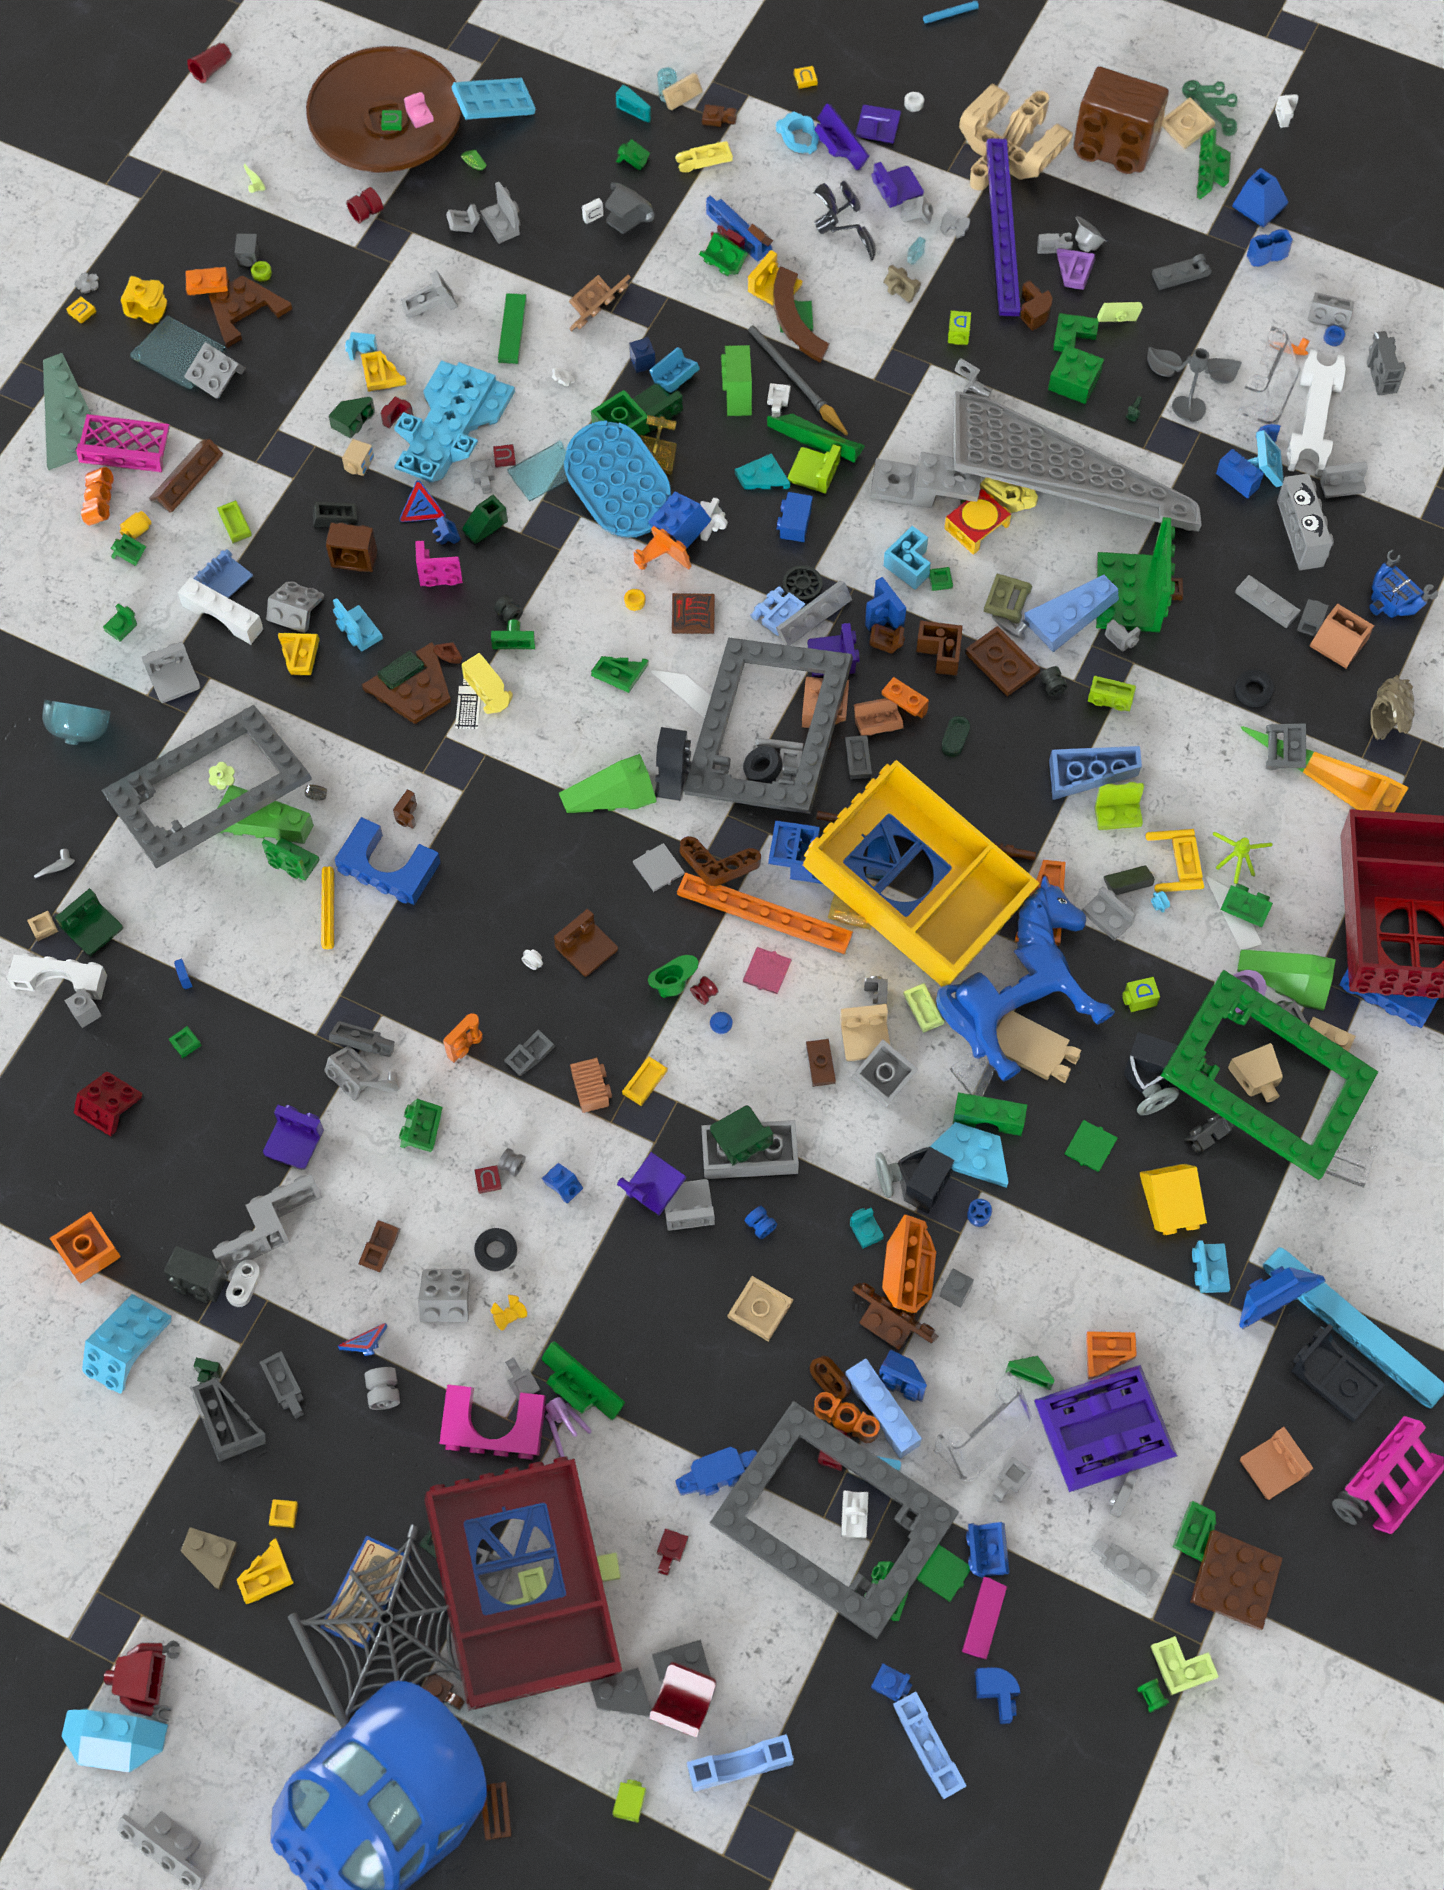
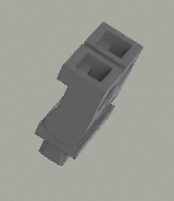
M1386 331L1375 332L1373 335L1374 341L1369 348V356L1366 363L1368 367H1371L1370 371L1377 396L1398 393L1406 370L1405 363L1398 362L1395 338L1388 337Z

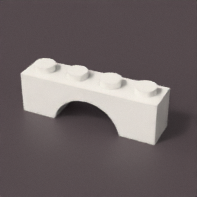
M191 577L178 592L183 607L199 616L201 613L214 616L224 623L233 635L249 644H252L263 630L259 615Z
M31 954L13 956L7 980L14 989L35 991L41 983L48 979L65 978L73 983L76 993L85 988L91 999L101 1000L107 974L103 966L94 962L82 964L71 959L60 961L53 957L37 958Z

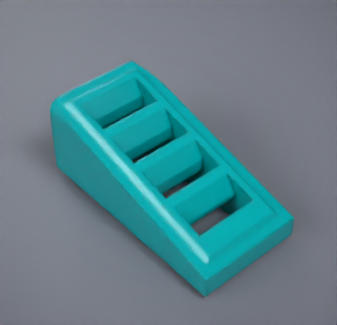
M622 85L616 92L617 108L649 123L651 121V107L630 88Z

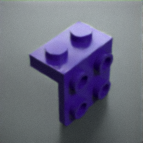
M881 161L874 164L873 173L871 174L873 183L877 186L889 208L903 204V201L924 195L923 188L909 166H903L887 172Z
M850 623L841 624V635L811 638L807 641V646L811 649L852 654L853 661L849 674L855 673L856 662H859L858 649L854 650L856 633L851 631ZM812 672L813 677H824V674Z
M277 1105L274 1111L277 1123L263 1153L268 1158L304 1170L324 1132L320 1118L311 1113L306 1115L299 1113L296 1108L289 1105L285 1107Z

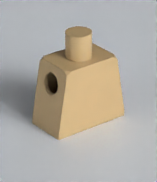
M1271 1043L1231 1060L1228 1068L1249 1096L1262 1092L1266 1102H1272L1279 1097L1275 1087L1280 1084L1283 1076Z

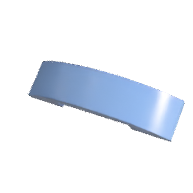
M914 1692L894 1703L895 1710L913 1747L943 1799L966 1787L954 1762L952 1763L927 1716L928 1713L918 1694Z

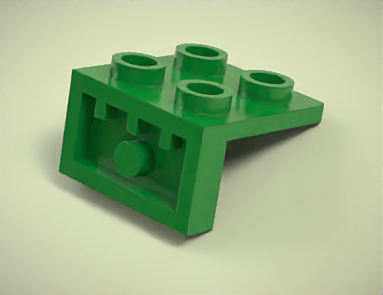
M282 837L276 845L265 839L262 841L268 864L275 869L281 868L287 871V874L295 879L301 878L306 881L320 861L319 856Z

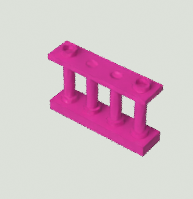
M1404 1416L1345 1488L1349 1495L1370 1502L1380 1515L1373 1524L1374 1528L1389 1534H1393L1400 1526L1401 1522L1444 1471V1457L1430 1453L1419 1439V1436L1426 1428L1419 1420ZM1411 1446L1414 1447L1424 1461L1417 1471L1414 1470L1404 1456ZM1396 1464L1400 1466L1409 1478V1481L1402 1490L1389 1474ZM1382 1481L1395 1497L1387 1508L1375 1494V1490Z

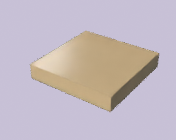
M1188 98L1164 117L1162 127L1184 149L1215 126V121L1191 98Z
M752 1276L729 1312L728 1318L769 1342L792 1305L793 1299Z

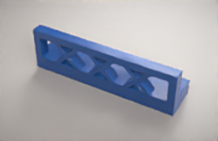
M711 195L706 198V214L717 225L723 226L726 231L730 228L744 237L745 251L758 262L772 250L771 245L769 247L747 230L750 225L722 199L716 201Z

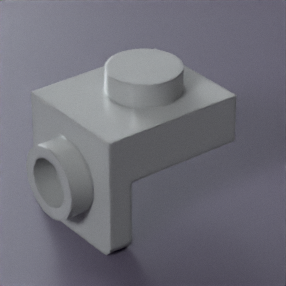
M924 196L903 201L900 217L904 222L921 217L926 224L931 222L933 207Z
M470 204L467 211L448 210L446 214L450 229L454 231L473 232L480 220L475 204Z

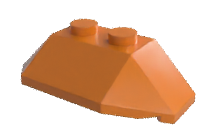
M904 1215L887 1242L882 1289L895 1308L916 1313L932 1298L936 1250L927 1231L926 1222L909 1215Z

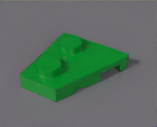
M601 656L591 670V676L629 693L647 668L649 660L642 658V662L629 661V658Z
M1195 1501L1189 1502L1172 1547L1202 1562L1210 1531L1215 1530V1512Z

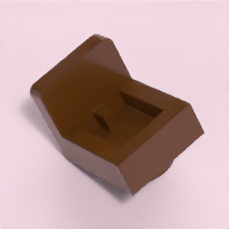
M879 624L873 625L869 645L892 654L904 644V627L899 626L894 631Z

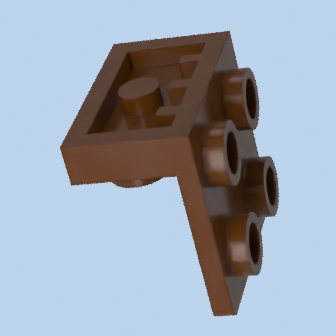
M588 908L554 936L555 948L584 977L591 974L618 951V946L595 925L594 914Z

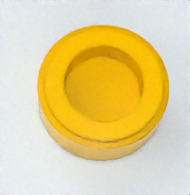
M639 589L627 591L624 595L625 606L632 611L642 609L645 605V594Z

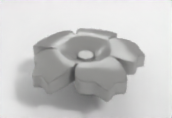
M86 272L81 273L79 280H76L74 285L81 290V293H90L91 290L95 291L98 288L99 284L97 281L99 278L96 274H90L88 277Z

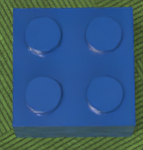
M674 492L648 523L651 527L655 526L659 530L664 529L669 533L673 541L676 542L678 540L688 548L712 519L701 504Z

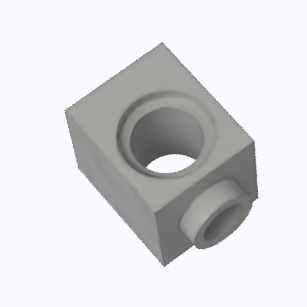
M85 988L64 1000L82 1028L102 1016Z

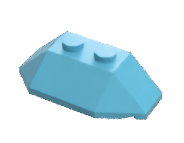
M68 1710L62 1738L80 1766L131 1772L163 1751L168 1724L107 1712Z

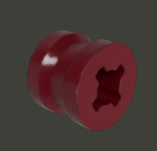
M706 976L700 979L699 984L693 985L690 988L692 995L703 1005L709 1002L711 996H716L719 993L716 985Z

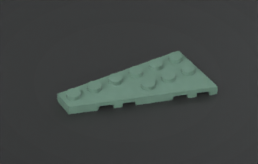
M63 353L43 360L48 470L78 459L76 449L81 441L86 415H92ZM95 422L90 423V428L93 431L98 428ZM101 433L98 434L97 436H98L101 440H103V438H102V436H101ZM94 437L86 441V445L98 443Z

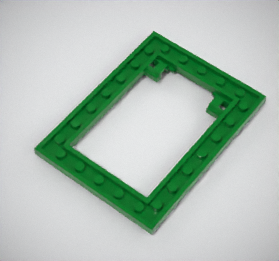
M1223 969L1160 1076L1319 1181L1324 1176L1378 1071ZM1236 1007L1242 1010L1243 1013L1238 1014L1235 1011ZM1251 1016L1346 1079L1311 1145L1214 1082L1220 1068L1217 1065L1209 1066L1206 1064L1207 1059L1204 1056L1207 1052L1204 1049L1222 1018L1226 1019L1228 1017L1235 1023L1244 1026Z

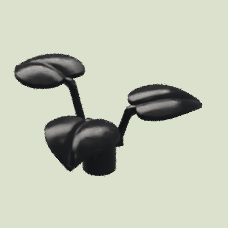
M846 181L840 183L841 191L847 203L839 209L830 187L825 183L817 186L813 193L820 197L829 209L826 214L814 221L819 233L823 235L830 230L834 233L839 230L856 228L869 253L870 262L874 260L876 245L865 226L861 227L860 224L836 227V224L839 223L836 215L850 205L854 212H858L861 209L859 199Z

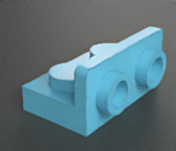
M1198 1241L1195 1248H1192L1193 1263L1197 1262L1195 1284L1199 1285L1200 1293L1229 1292L1230 1282L1225 1243L1204 1244L1203 1241Z

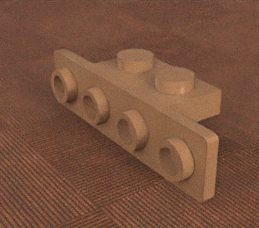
M597 275L573 296L569 303L581 317L569 328L571 332L576 327L580 330L588 322L586 318L590 315L595 317L602 310L600 306L603 303L607 306L615 298L614 293L624 291L629 286L626 282L631 277L627 275L614 288L610 289L602 278Z

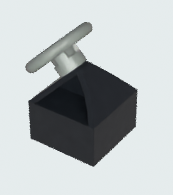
M1137 1032L1124 1075L1146 1098L1139 1104L1137 1113L1149 1115L1165 1108L1179 1095V1090L1175 1087L1168 1088L1170 1082L1160 1076L1178 1045Z
M930 1146L912 1152L900 1159L898 1163L895 1162L889 1165L883 1153L877 1152L875 1155L877 1175L884 1195L887 1198H891L893 1196L892 1183L900 1181L904 1201L927 1214L930 1213L949 1181L955 1161Z

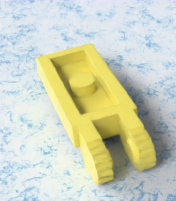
M728 141L692 148L677 154L675 157L676 161L680 163L679 170L683 173L691 172L694 168L698 169L733 161Z

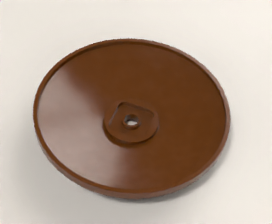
M379 46L358 50L332 63L313 83L306 103L308 127L319 148L330 158L347 167L361 171L381 173L412 168L436 156L455 136L462 119V110L451 88L453 83L457 81L451 72L438 60L414 49L398 46ZM422 92L425 103L433 115L434 122L415 128L406 112L404 99ZM382 110H402V130H382Z

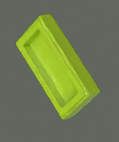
M236 500L217 507L232 543L252 536Z

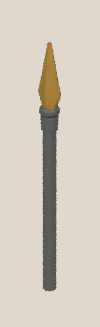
M754 325L750 326L748 331L811 400L816 410L821 413L822 418L843 434L848 435L834 408L828 406L827 402L808 386Z

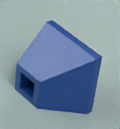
M1260 168L1248 179L1232 207L1264 228L1288 205V200L1277 179Z
M890 1350L880 1368L879 1378L888 1391L894 1392L896 1390L903 1393V1397L912 1402L917 1400L922 1402L927 1384L914 1361Z

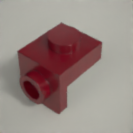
M395 396L381 410L383 426L390 429L403 412L413 415L411 404L407 400H401Z

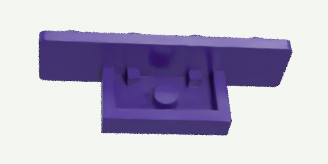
M826 104L818 116L821 124H817L814 131L819 136V140L829 149L828 152L832 156L845 157L856 170H861L868 160L869 154L832 105Z

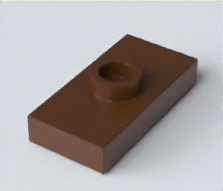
M829 1039L806 1041L812 1086L835 1084L836 1079Z

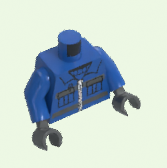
M1390 550L1387 554L1388 561L1384 562L1375 574L1371 587L1373 590L1371 596L1373 603L1369 605V608L1374 615L1384 611L1392 618L1397 615H1414L1428 603V599H1436L1438 591L1436 590L1433 594L1429 595V591L1434 588L1432 584L1427 585L1423 592L1397 566L1392 568L1393 564L1400 562L1401 555L1399 554L1397 559L1391 560L1390 557L1394 550Z

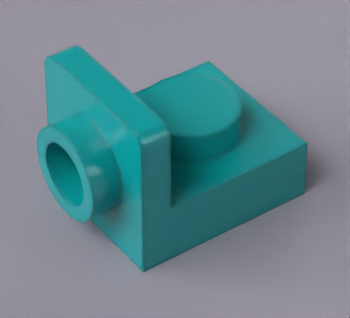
M865 1208L859 1209L850 1218V1226L862 1249L884 1239V1235L873 1216L874 1211L872 1208L867 1210Z

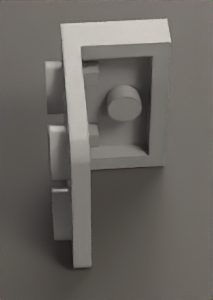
M285 582L268 598L266 620L305 633L309 628L310 611L324 599V594L314 588L300 586L296 582Z
M182 641L170 644L158 651L149 652L141 657L161 703L168 702L200 688V683Z
M432 1268L422 1271L418 1299L420 1322H468L469 1269Z

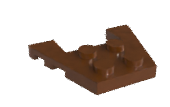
M243 275L228 283L227 292H216L209 295L227 348L242 340L240 332L233 324L265 305L277 318L292 310V304Z
M432 642L416 651V656L426 669L394 689L389 690L378 675L362 684V689L366 693H371L377 700L388 704L395 712L414 724L451 702L438 657L433 651L434 644Z

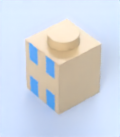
M352 439L342 457L344 469L351 474L364 476L374 458L372 445Z

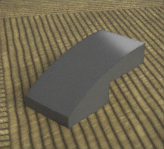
M538 1029L523 1045L519 1044L504 1061L522 1076L538 1064L556 1046Z

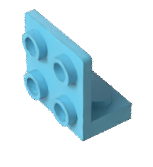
M337 598L333 600L335 606L333 612L338 619L336 624L342 632L346 631L348 640L353 646L357 645L362 652L383 639L380 631L359 605L347 612Z

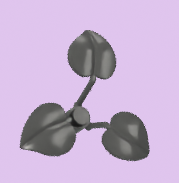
M1149 347L1147 355L1151 369L1158 375L1166 377L1172 376L1175 371L1180 372L1189 363L1191 371L1195 373L1189 398L1186 396L1176 397L1173 400L1172 409L1177 416L1190 422L1199 421L1206 412L1204 401L1193 398L1199 373L1205 369V373L1210 374V378L1213 381L1221 384L1231 383L1236 378L1242 362L1222 358L1209 359V352L1203 348L1195 349L1193 355L1188 356L1183 364L1180 356L1172 351Z

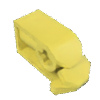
M987 477L980 483V489L990 493L995 498V501L1001 506L1006 507L1009 512H1018L1037 505L1038 495L1033 489Z
M478 653L462 663L463 677L485 703L484 712L486 714L498 713L506 709L513 698V694L511 691H504L502 680L483 656Z

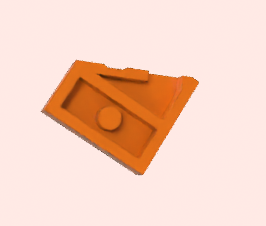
M1087 1331L1088 1379L1096 1378L1135 1359L1137 1356L1136 1333Z

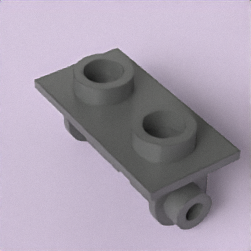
M1214 1113L1207 1118L1208 1122L1203 1126L1198 1125L1189 1131L1190 1135L1184 1140L1194 1143L1192 1148L1196 1153L1199 1151L1203 1152L1215 1143L1211 1134L1214 1135L1216 1140H1219L1231 1132L1233 1124L1219 1114Z

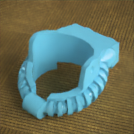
M793 111L782 120L777 121L776 131L779 134L781 133L785 145L790 150L798 153L801 152V154L807 152L812 154L817 150L819 136L814 131L815 126L812 118L802 116V114ZM803 129V132L812 136V144L807 147L806 144L796 143L792 132Z

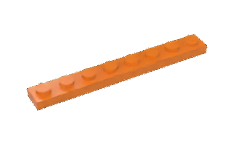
M685 873L677 890L678 896L842 954L846 953L853 936V931L722 885L710 886L702 878Z

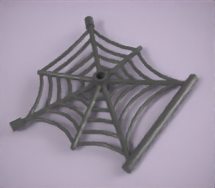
M410 1525L407 1535L408 1541L384 1562L357 1573L354 1570H350L349 1574L352 1578L342 1596L328 1609L307 1620H300L297 1612L288 1616L341 1728L350 1722V1714L366 1702L364 1701L354 1706L360 1692L381 1688L387 1684L376 1683L362 1687L368 1675L393 1673L395 1681H404L406 1676L417 1666L427 1662L438 1661L446 1668L424 1673L411 1683L416 1685L423 1678L440 1672H453L456 1674V1678L462 1682L460 1670L456 1667L452 1653L449 1619L446 1639L450 1663L440 1656L439 1639L441 1625L445 1613L448 1611L447 1606H441L429 1592L409 1558L412 1548L426 1575L445 1598L443 1589L431 1575L413 1542L417 1539L420 1527ZM405 1550L402 1561L389 1573L366 1583H363L358 1577L387 1565ZM406 1564H408L425 1594L436 1605L435 1608L427 1609L407 1586L403 1579ZM399 1569L396 1581L372 1592L367 1589V1586L383 1581ZM355 1581L359 1586V1590L348 1607L333 1619H319L340 1604ZM400 1584L403 1585L409 1596L422 1610L413 1612L404 1603L398 1592ZM393 1588L391 1597L382 1602H377L373 1595ZM363 1592L367 1598L361 1608L350 1618L340 1619L355 1605ZM396 1597L400 1605L408 1613L392 1614ZM370 1601L373 1607L362 1618H356ZM389 1603L387 1610L384 1611L381 1606ZM375 1609L379 1613L378 1617H369ZM441 1612L436 1630L435 1652L429 1648L435 1616ZM432 1614L427 1629L426 1643L424 1644L418 1640L420 1626L425 1615ZM386 1616L391 1617L388 1623H383V1619ZM420 1616L414 1637L408 1632V1623L410 1618ZM405 1619L403 1628L395 1621ZM366 1623L381 1624L377 1637ZM336 1624L348 1625L357 1633L362 1641L367 1658L363 1671L360 1658L353 1643L341 1629L335 1626ZM353 1624H361L370 1633L374 1641L370 1652L363 1634ZM317 1625L329 1626L339 1633L350 1646L359 1674V1680L354 1692L350 1671L343 1653L334 1640ZM304 1626H311L321 1633L334 1647L341 1659L348 1683L349 1704L346 1711L342 1707ZM392 1627L399 1633H401L400 1635L396 1636L394 1640L391 1630ZM385 1630L388 1642L381 1641ZM404 1637L409 1639L395 1649L394 1645L399 1639ZM414 1643L421 1648L409 1653L397 1664L396 1654L403 1647ZM379 1645L389 1647L390 1655L375 1656ZM424 1652L433 1657L414 1663L400 1678L398 1669L409 1658ZM391 1659L392 1669L380 1668L369 1671L372 1661Z

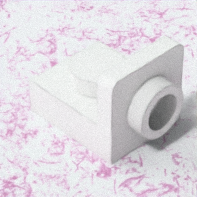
M1297 94L1279 96L1275 111L1281 128L1288 127L1290 119L1293 118V111L1298 102Z

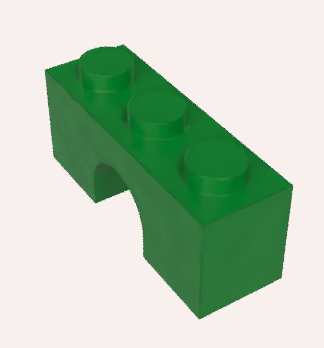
M958 1092L952 1124L957 1122L975 1128L978 1123H990L999 1128L998 1132L1021 1136L1025 1123L1027 1104Z

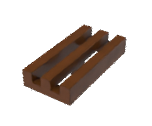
M506 1782L486 1785V1791H491L495 1833L490 1831L486 1792V1800L482 1808L485 1839L511 1837ZM499 1789L502 1792L505 1821L504 1832L500 1830L496 1791Z

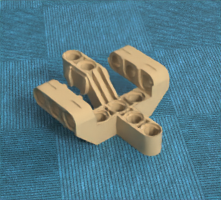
M991 84L963 112L959 128L973 151L982 156L971 168L969 184L972 189L983 190L989 185L987 139H1007L1009 172L1019 180L1037 177L1069 144L1073 133L1057 123L1050 130L1048 129L1038 142L1034 143L1028 153L1020 148L1027 134L1032 135L1034 133L1033 129L1038 124L1042 125L1046 118L1050 98L1047 92L1036 91L1026 99L1010 116V123L1003 136L986 127L1006 106L1010 98L1008 92L995 84Z

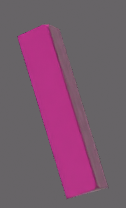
M983 1577L963 1646V1653L987 1659L1007 1586L988 1577Z

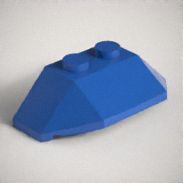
M1281 1266L1270 1273L1272 1277L1268 1280L1263 1281L1261 1278L1249 1285L1251 1289L1246 1294L1239 1326L1242 1330L1326 1282V1279L1322 1275L1291 1267L1284 1269Z

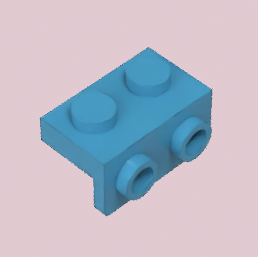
M677 347L652 367L650 374L655 384H659L664 390L671 393L678 389L687 379L691 378L700 368L697 362L685 358L681 348Z

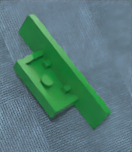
M1215 128L1203 134L1200 140L1197 184L1198 199H1202L1212 191L1213 182L1222 187L1229 183L1231 152L1216 144L1217 130Z
M556 1342L550 1343L541 1359L555 1373L549 1377L546 1383L553 1388L555 1393L561 1395L581 1414L595 1406L610 1420L616 1419L625 1405V1401Z

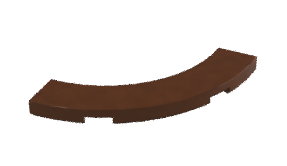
M780 266L773 287V306L777 320L789 340H792L799 346L803 353L821 363L830 343L816 336L801 320L794 303V285L798 278V273Z

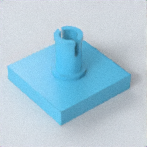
M1264 430L1257 432L1258 457L1249 459L1248 462L1254 464L1257 469H1261L1275 487L1282 486L1284 479L1281 450Z

